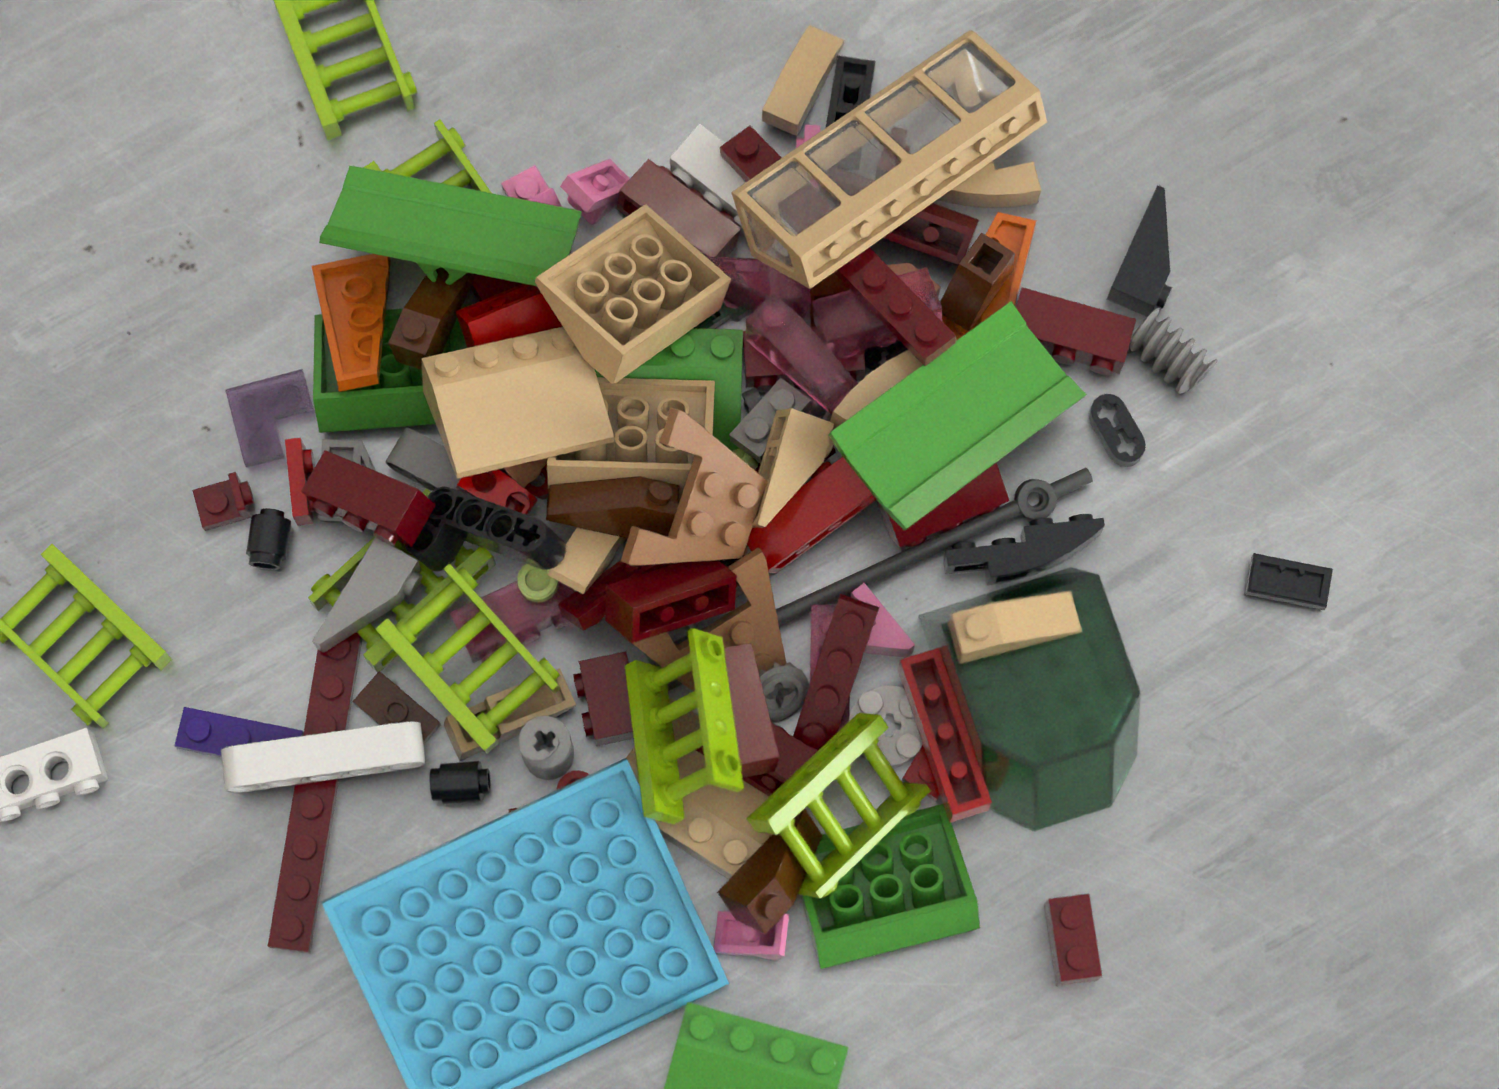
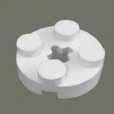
M892 685L879 686L864 692L851 710L849 721L858 713L881 715L884 720L886 716L894 717V722L900 724V730H894L892 737L884 736L885 733H883L878 738L879 742L877 745L892 768L900 767L915 758L923 743L904 688ZM861 754L866 761H868L865 755Z

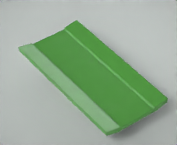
M350 165L342 191L329 222L320 235L319 243L416 262L432 282H435L438 277L436 269L442 267L449 273L446 279V284L451 285L466 273H473L537 286L535 284L537 276L570 255L582 211Z
M1010 301L959 338L953 346L927 366L922 365L832 430L828 435L839 453L889 516L905 531L1087 394L1070 376L1065 374L1028 328L1025 320L1013 302Z

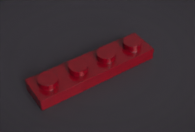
M840 594L793 737L807 746L819 750L838 732L880 607Z

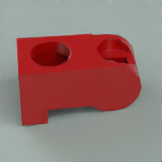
M499 469L463 477L456 487L458 491L526 515L530 513L538 501L534 495L517 484V481Z

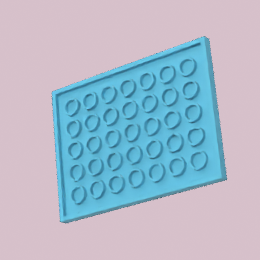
M626 758L321 901L408 1089H513L686 1005L687 1002L697 1000L729 984L656 821L643 815L640 786Z

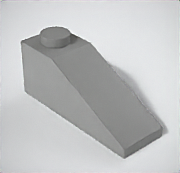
M375 537L313 638L312 642L316 648L322 652L328 651L401 604L406 594L411 597L417 590L423 577L419 574L421 567L418 560Z

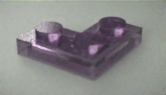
M303 369L225 389L246 468L284 458L285 455L276 420L314 410Z

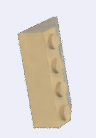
M646 204L535 279V284L584 360L612 385L720 310L731 282V278Z
M564 327L421 358L423 393L457 479L614 442V434L595 369L584 360Z
M597 377L614 434V442L548 457V489L550 485L641 476L679 485L678 502H680L694 454L659 442L671 408L684 411L713 435L715 381L622 378L612 385L606 378Z
M672 698L669 699L670 704L675 701ZM691 711L672 721L675 741L700 729L698 714ZM634 746L626 759H628L640 786ZM696 750L677 759L680 780L706 767L704 755ZM743 781L744 789L739 792L708 784L682 798L685 819L675 824L655 821L663 838L730 879L772 835L755 831L746 819L769 796Z

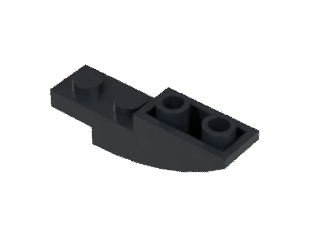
M1078 514L1069 517L1068 522L1053 523L1052 518H1039L1031 520L1029 526L1023 527L1020 535L1021 542L1018 543L1015 542V538H1000L991 541L992 545L976 547L975 542L953 544L951 550L945 551L943 558L945 575L985 570L987 586L1031 577L1061 564L1086 548L1100 536L1105 526L1104 518L1093 519L1092 514Z

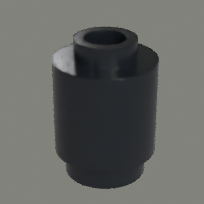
M263 508L260 510V514L251 516L246 554L250 556L249 565L268 570H278L281 568V562L286 560L291 529V520L284 518L285 513L283 511Z
M480 761L440 764V768L430 769V792L433 801L442 800L443 804L483 802L484 793H490L491 791L489 769H482Z

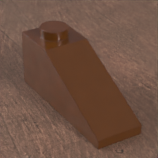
M442 267L436 269L438 277L435 282H432L427 275L424 277L404 306L388 342L397 362L422 370L421 358L442 354L457 320L455 311L462 308L476 274L466 273L451 285L446 284L449 273Z
M641 476L550 485L547 496L546 520L627 539L632 526L668 536L678 508L679 485Z
M804 808L795 817L794 826L815 855L823 835ZM772 834L717 893L736 920L766 934L794 905L807 873L780 834Z

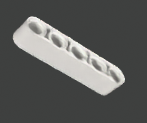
M401 722L230 746L221 750L225 791L231 793L405 770L426 764L422 729L419 722Z

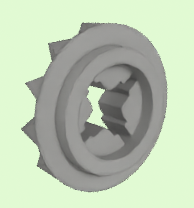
M774 662L772 669L768 671L759 669V676L771 722L784 720L795 714L803 706L809 689L808 679L802 669L796 668L791 662H788L785 666ZM780 683L783 688L778 690L775 701L770 693L775 690V685Z

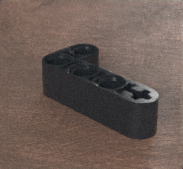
M450 487L436 488L428 495V498L436 506L413 547L405 544L409 553L427 568L436 572L444 570L449 563L452 564L464 541L544 570H549L559 565L566 553L564 541L541 520Z

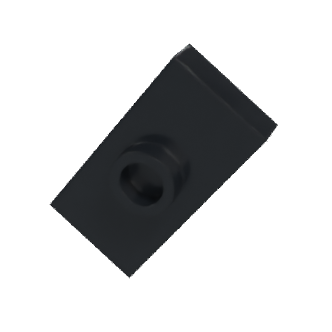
M1253 553L1245 595L1325 610L1333 569Z

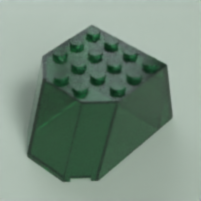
M1069 567L920 614L919 619L929 649L939 648L992 801L989 809L995 810L1035 832L1112 807L1137 756L1141 692L1099 574ZM1071 592L1082 630L1081 633L959 664L948 626L951 613L995 602Z

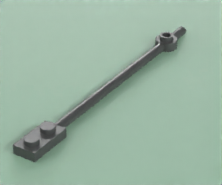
M1083 468L1051 484L1039 479L1026 480L1017 488L1014 501L776 609L779 625L784 624L838 599L840 594L847 595L863 583L869 585L952 547L953 544L965 541L1021 514L1030 519L1046 518L1054 511L1058 497L1093 482L1092 476L1087 468ZM1036 491L1040 499L1036 505L1031 506L1028 503V496L1031 492ZM688 635L674 641V644L678 645L688 639ZM646 655L649 664L661 667L659 664H657L654 660H652L649 656ZM675 679L667 684L668 691L683 683Z

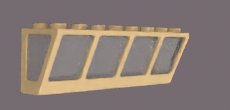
M972 30L967 31L731 192L751 256L811 289L1046 124L1047 118L1040 90L976 32Z

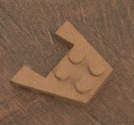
M671 408L659 443L694 454L687 481L669 535L664 536L632 526L621 561L636 566L740 559L743 557L767 480L688 414Z
M758 547L728 566L737 575L736 582L747 598V602L701 631L722 637L724 648L751 643L759 672V669L764 671L772 669L774 662L781 666H785L787 663L766 558ZM668 632L632 643L662 668L690 653L688 639L675 645ZM693 670L677 678L691 691H695Z

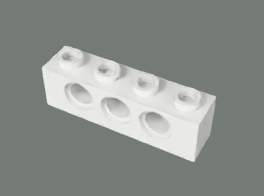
M84 728L1 756L0 822L15 819L21 815L20 810L34 805L36 809L53 806L60 802V796L75 792V795H85L94 792L100 788L98 783L109 780L95 734L88 728ZM59 762H67L69 765L67 775L61 780H52L51 770L54 765ZM20 775H28V788L20 794H13V781Z

